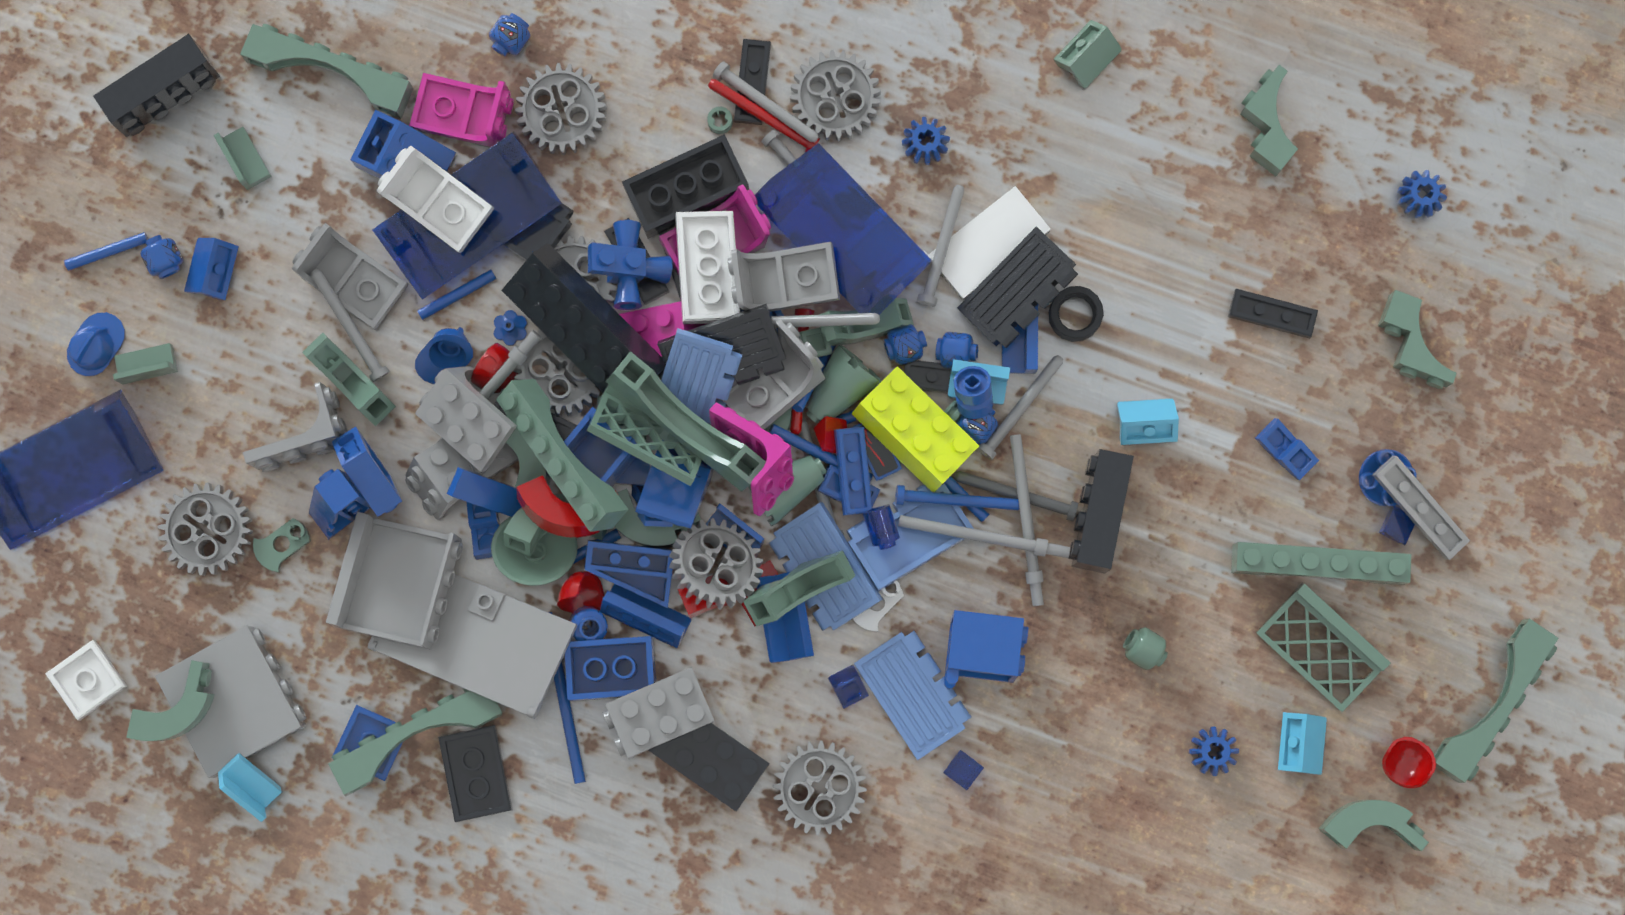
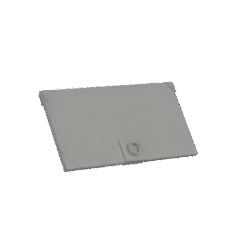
M455 574L454 583L451 587H448L446 595V611L440 616L438 623L440 628L439 637L436 643H433L431 650L374 636L371 637L368 643V649L389 656L535 719L578 625Z

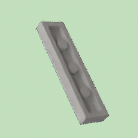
M1392 456L1372 474L1446 560L1453 558L1470 541L1397 456Z

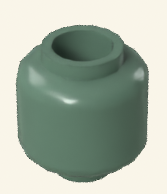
M1147 627L1138 630L1133 629L1123 644L1126 658L1144 670L1152 669L1154 666L1160 667L1168 655V652L1165 651L1166 640Z

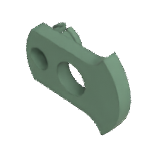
M292 518L266 538H254L253 551L262 566L280 573L282 562L311 542L307 528L300 521ZM300 527L301 537L294 536L295 528ZM280 536H286L290 541L289 548L284 552H278L274 547L275 540Z

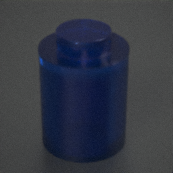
M890 504L862 513L872 546H879L880 550H884L896 545L895 540L899 539L900 536Z

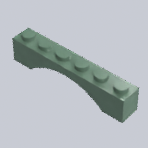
M252 24L240 53L246 62L269 71L299 65L318 66L333 70L359 86L375 110L402 119L414 89L407 76L395 71L392 74L383 72L382 67L371 62H366V65L356 62L355 57L341 52L340 55L331 53L330 48L320 43H314V46L304 43L305 40L302 37L289 33L288 36L278 33L279 30L271 25L263 24L261 27Z
M631 351L607 379L606 382L741 492L751 485L752 480L764 467L766 461L749 447L718 431L686 407L665 386L654 370Z
M511 380L496 399L509 419L517 425L516 429L588 530L593 532L613 529L629 510L613 487L588 470L566 446L553 422L550 400L536 380Z
M1237 542L1232 545L1231 573L1321 577L1378 584L1405 585L1410 583L1412 554Z
M1530 618L1521 620L1506 643L1508 655L1507 675L1495 705L1472 728L1443 740L1434 754L1437 769L1458 783H1465L1467 780L1471 781L1479 770L1477 764L1481 757H1486L1492 751L1495 742H1493L1494 737L1498 732L1502 733L1511 720L1508 717L1513 708H1519L1526 698L1524 691L1529 684L1533 685L1540 677L1542 671L1539 668L1544 660L1549 661L1557 650L1555 644L1559 639L1557 636Z
M463 688L464 694L456 698L451 694L437 702L439 707L429 712L427 708H424L412 714V721L404 725L400 721L385 728L386 734L376 739L372 735L358 743L360 747L352 752L344 749L332 756L334 761L328 763L346 797L371 784L387 756L413 735L442 726H465L477 729L502 716L499 705L495 701Z

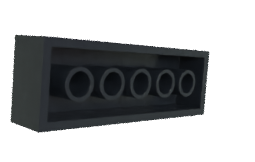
M549 243L533 252L501 290L602 393H604L608 386L607 379L630 351L652 368L658 377L665 370L666 365L663 358Z

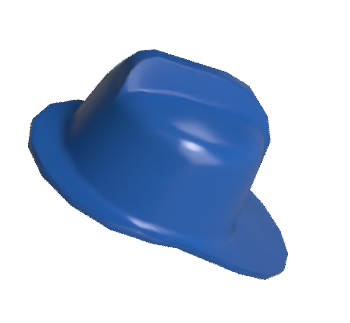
M107 312L89 316L69 342L67 360L70 367L76 373L84 376H95L103 372L125 339V329L122 322L115 315Z
M459 327L457 330L452 328L441 329L435 333L433 338L419 352L415 359V369L418 376L424 381L435 384V377L443 369L466 367L473 358V348L464 335L463 328Z

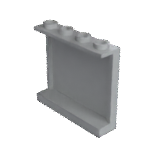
M357 512L326 623L335 628L431 650L433 643H436L439 637L440 628L438 623L440 616L445 613L447 608L446 595L448 587H451L454 583L455 571L453 569L456 559L458 560L462 554V539L454 533H449V535L376 519L369 514Z
M246 625L155 676L172 708L183 696L191 660L210 663L209 670L212 671L209 686L204 687V692L215 694L213 702L202 721L185 734L208 778L218 777V772L238 753L248 758L296 730L306 728L304 720L307 717L299 704H294L290 696L293 694L290 684L286 679L282 680L277 672L280 666L272 653L268 655L263 646L266 644L264 635L259 628L254 629L253 626Z

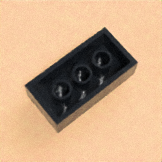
M188 33L93 95V97L115 128L125 137L129 135L134 136L142 132L145 125L152 120H160L165 117L169 112L168 110L175 105H182L192 98V94L198 90L211 87L216 82L215 79L220 77L203 49Z
M725 134L622 181L624 190L647 239L675 227L676 212L710 211L728 200L736 192L738 186L743 184L746 190H749V184Z
M1099 449L1095 455H1091L1090 459L1088 458L1085 475L1089 476V481L1082 487L1079 503L1084 504L1083 511H1080L1075 519L1074 531L1078 532L1077 540L1074 539V542H1071L1068 559H1072L1071 567L1104 574L1111 570L1134 456Z
M713 723L648 750L736 812L770 764Z

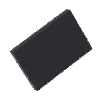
M496 725L438 737L455 822L513 810Z

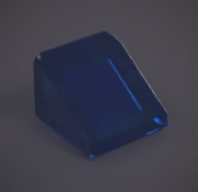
M1393 506L1390 508L1379 533L1405 546L1415 524L1402 509Z
M850 665L828 677L843 709L869 696L854 665Z
M960 750L943 773L967 791L984 767Z

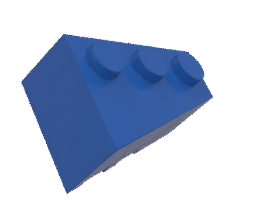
M331 469L320 476L318 479L320 483L314 486L309 508L310 516L328 540L352 523L356 518L357 512L365 513L371 508L350 477L340 469L336 471Z
M587 540L584 565L586 571L668 608L672 569L669 568V565L674 560L669 556L673 549Z

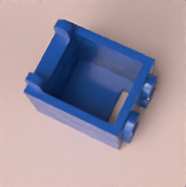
M592 407L564 443L588 470L613 487L636 457L587 431L596 411ZM607 422L597 423L599 426L611 430ZM631 436L626 437L629 442L637 444Z
M954 610L950 622L944 679L945 687L947 689L954 688L959 677L1014 683L1016 678L1024 672L1025 655H1020L1021 648H1024L1028 638V627L1023 626L1024 618Z

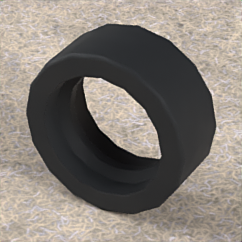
M1069 286L1061 290L1060 294L1052 301L1048 312L1049 323L1053 331L1062 339L1071 342L1084 341L1092 337L1099 329L1104 316L1103 304L1098 295L1091 289L1082 286ZM1070 298L1084 299L1092 309L1093 317L1090 324L1081 330L1069 329L1060 320V307Z

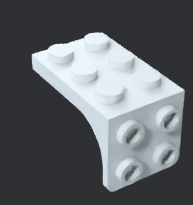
M410 146L407 149H403L395 159L396 164L392 170L384 173L378 181L379 187L377 192L461 253L494 210V207L414 147Z

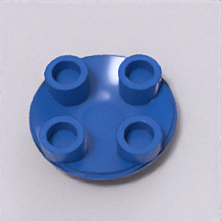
M1390 449L1378 450L1369 455L1361 465L1359 471L1361 491L1369 501L1376 505H1397L1372 475L1392 456H1397L1415 477L1417 476L1409 460L1398 451Z

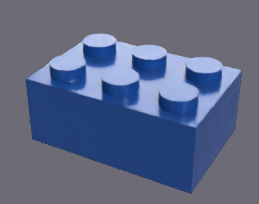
M653 637L570 641L565 652L567 700L620 698L655 683Z

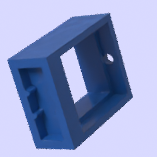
M357 427L331 441L342 468L377 517L383 513L391 512L402 502L391 475Z

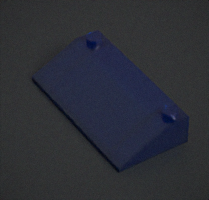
M515 131L451 174V176L494 207V210L461 253L402 209L372 229L422 300L562 204Z
M819 143L770 178L755 194L757 206L796 247L825 242L833 244L839 293L858 313H877L880 315L933 261Z
M121 389L0 451V536L10 550L164 471L136 413Z

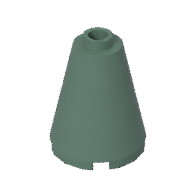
M839 345L834 350L823 371L825 379L814 388L806 404L808 409L806 414L817 424L825 416L835 418L875 389L882 380L871 368L868 369L861 359L844 346Z
M810 455L793 460V484L787 491H783L777 497L774 506L769 511L766 510L763 513L767 517H772L767 520L770 526L777 524L824 481L823 474L827 472L819 458L814 460Z

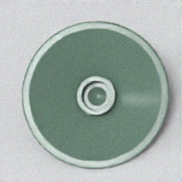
M512 517L504 520L495 531L491 542V554L496 567L507 578L523 585L536 586L556 581L569 571L577 556L578 545L576 538L562 537L549 532L542 536L531 556L505 547L503 532Z

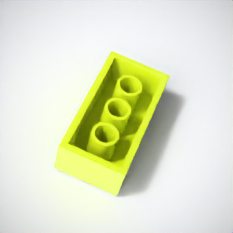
M898 366L852 412V415L931 492H935L979 447Z

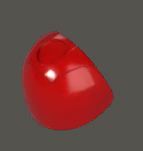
M499 343L490 346L475 366L470 380L471 383L482 390L507 361L510 351ZM512 371L494 393H500L502 388L505 389L518 373Z
M579 571L572 574L564 582L560 590L557 606L569 613H573L578 608L584 606H592L600 610L604 591L598 576L588 571Z
M1403 737L1391 743L1382 759V767L1387 777L1395 784L1405 788H1419L1425 785L1433 775L1436 768V760L1432 750L1423 742L1413 737Z

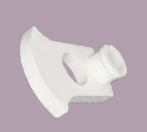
M897 580L892 583L896 586L895 593H888L885 588L879 591V594L885 601L884 608L880 611L867 609L853 618L856 624L865 630L879 632L878 623L881 618L904 596Z

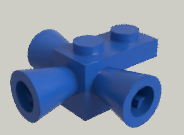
M620 220L613 223L617 245L593 242L588 245V273L607 275V283L618 284L614 308L619 310H636L642 307L637 283L646 277L667 284L672 275V259L670 256L646 258V249L637 248L641 223L634 220Z

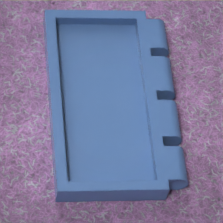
M677 328L661 381L686 407L710 425L709 409L716 402L726 407V403L721 400L726 401L729 398L735 380L730 375H736L742 355L732 351L733 345Z
M924 484L916 488L917 491L931 492ZM945 484L935 491L938 493H950ZM894 501L892 504L897 511L895 514L889 506H886L868 517L873 527L869 528L863 520L846 530L851 539L848 541V544L878 592L964 540L963 538L898 526L900 515L974 529L959 506L904 501L903 505H895Z
M823 502L818 503L774 532L776 538L769 542V545L779 560L786 556L789 557L790 560L782 564L786 572L793 571L801 563L843 550L856 575L850 581L825 590L805 601L809 609L816 604L819 606L820 609L813 612L812 615L822 631L830 626L833 630H836L883 600Z
M913 631L906 636L902 632L855 662L854 665L915 758L919 760L964 730L965 727L962 723L970 719L971 715L961 700L953 706L949 704L948 701L956 697L957 694L953 688L947 689L945 687V676L936 682L933 680L932 677L940 673L941 670L929 652L920 658L917 656L916 653L924 649L925 646L916 632Z

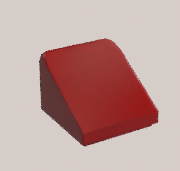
M825 416L814 427V432L822 451L836 453L834 430L846 429V420Z

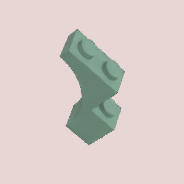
M1278 65L1274 71L1270 69L1266 71L1259 80V83L1262 85L1256 93L1251 90L1241 104L1245 107L1240 115L1262 131L1251 144L1255 149L1250 154V157L1275 177L1298 150L1287 138L1278 120L1277 94L1280 84L1288 72L1281 65Z
M1395 290L1389 295L1378 324L1379 327L1385 329V333L1391 336H1404L1393 368L1399 369V373L1405 377L1415 379L1417 376L1427 380V385L1437 389L1453 384L1457 373L1446 368L1434 358L1426 347L1421 335L1419 313L1422 300Z
M842 550L801 563L783 579L759 587L743 602L755 625L760 626L778 620L804 601L825 590L848 582L856 575Z

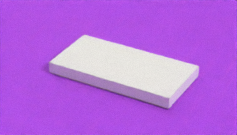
M1015 186L951 236L941 274L960 298L964 300L1035 227H1038L1045 235L1051 229ZM935 250L929 254L932 258L931 262L933 261Z
M733 211L676 212L682 323L707 324L740 313V307L738 303H734L731 288L735 286L734 275H730L728 269V258H731V250L736 249Z

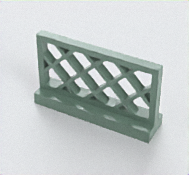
M608 384L597 404V409L587 431L691 486L702 460ZM616 421H623L627 429H620ZM607 422L611 430H607L597 423ZM642 435H649L653 442L646 443ZM632 436L637 444L629 442L626 437ZM674 448L679 456L672 457L668 449ZM651 450H658L663 458L657 457ZM677 464H684L689 473L680 469Z
M1303 582L1256 632L1341 712L1350 705L1381 671H1384L1391 664L1389 660ZM1295 600L1305 607L1304 620H1288V608ZM1309 612L1317 619H1309ZM1284 613L1285 620H1277ZM1305 623L1306 640H1289L1288 624ZM1309 623H1322L1325 625L1327 639L1310 640ZM1273 624H1285V640L1273 641L1265 632ZM1330 631L1339 639H1330ZM1343 642L1348 647V659H1331V643ZM1310 643H1327V659L1310 660ZM1277 644H1286V652ZM1289 644H1306L1307 660H1293L1290 657ZM1352 651H1353L1360 659H1352ZM1365 662L1373 670L1365 679H1353L1352 663ZM1328 663V680H1315L1311 676V664ZM1331 663H1348L1349 679L1332 680ZM1299 664H1307V671ZM1333 683H1349V695L1342 703L1333 696ZM1353 683H1360V684L1353 690ZM1321 684H1328L1329 692Z

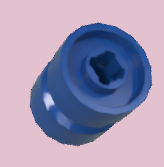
M968 366L961 369L953 380L957 409L966 418L980 419L988 415L994 405L990 375L985 369L978 366Z

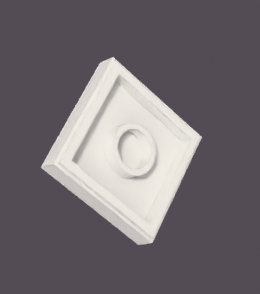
M96 640L90 641L45 673L77 720H82L128 687Z

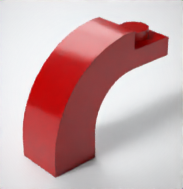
M543 475L517 486V499L526 515L543 530L570 538L586 537L600 532H590L569 503L561 501L552 493Z

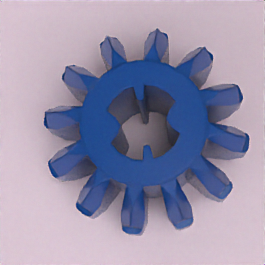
M924 116L922 117L921 125L913 120L911 121L912 129L905 128L904 135L908 138L902 140V146L909 147L905 151V155L908 157L916 154L914 157V163L916 164L920 161V158H924L925 165H930V157L939 162L941 160L939 153L946 154L948 151L944 144L949 143L950 137L943 135L946 132L945 126L936 128L938 120L935 118L931 124H927V118ZM926 136L931 138L926 146L921 144V140H924Z
M1425 170L1422 175L1418 171H1414L1411 174V178L1406 176L1402 180L1404 186L1399 187L1397 192L1403 195V197L1398 200V204L1408 205L1405 213L1408 214L1415 210V218H1420L1423 213L1429 218L1433 215V210L1439 212L1442 209L1440 202H1444L1447 196L1441 193V191L1446 188V184L1438 185L1436 183L1440 178L1439 175H1435L1431 179L1429 170ZM1421 190L1426 193L1423 198H1420L1418 195Z
M1215 726L1210 727L1209 735L1204 729L1199 730V735L1202 741L1195 737L1191 739V742L1198 746L1197 749H1189V754H1198V758L1193 759L1191 763L1198 765L1203 762L1200 768L1201 773L1205 774L1210 767L1211 775L1217 776L1218 766L1223 773H1228L1229 769L1225 762L1236 765L1237 761L1231 758L1230 754H1238L1239 749H1230L1229 745L1235 743L1236 739L1231 737L1225 740L1228 733L1226 729H1222L1218 736ZM1210 744L1220 748L1217 752V759H1215V756L1209 757L1208 752L1211 751Z

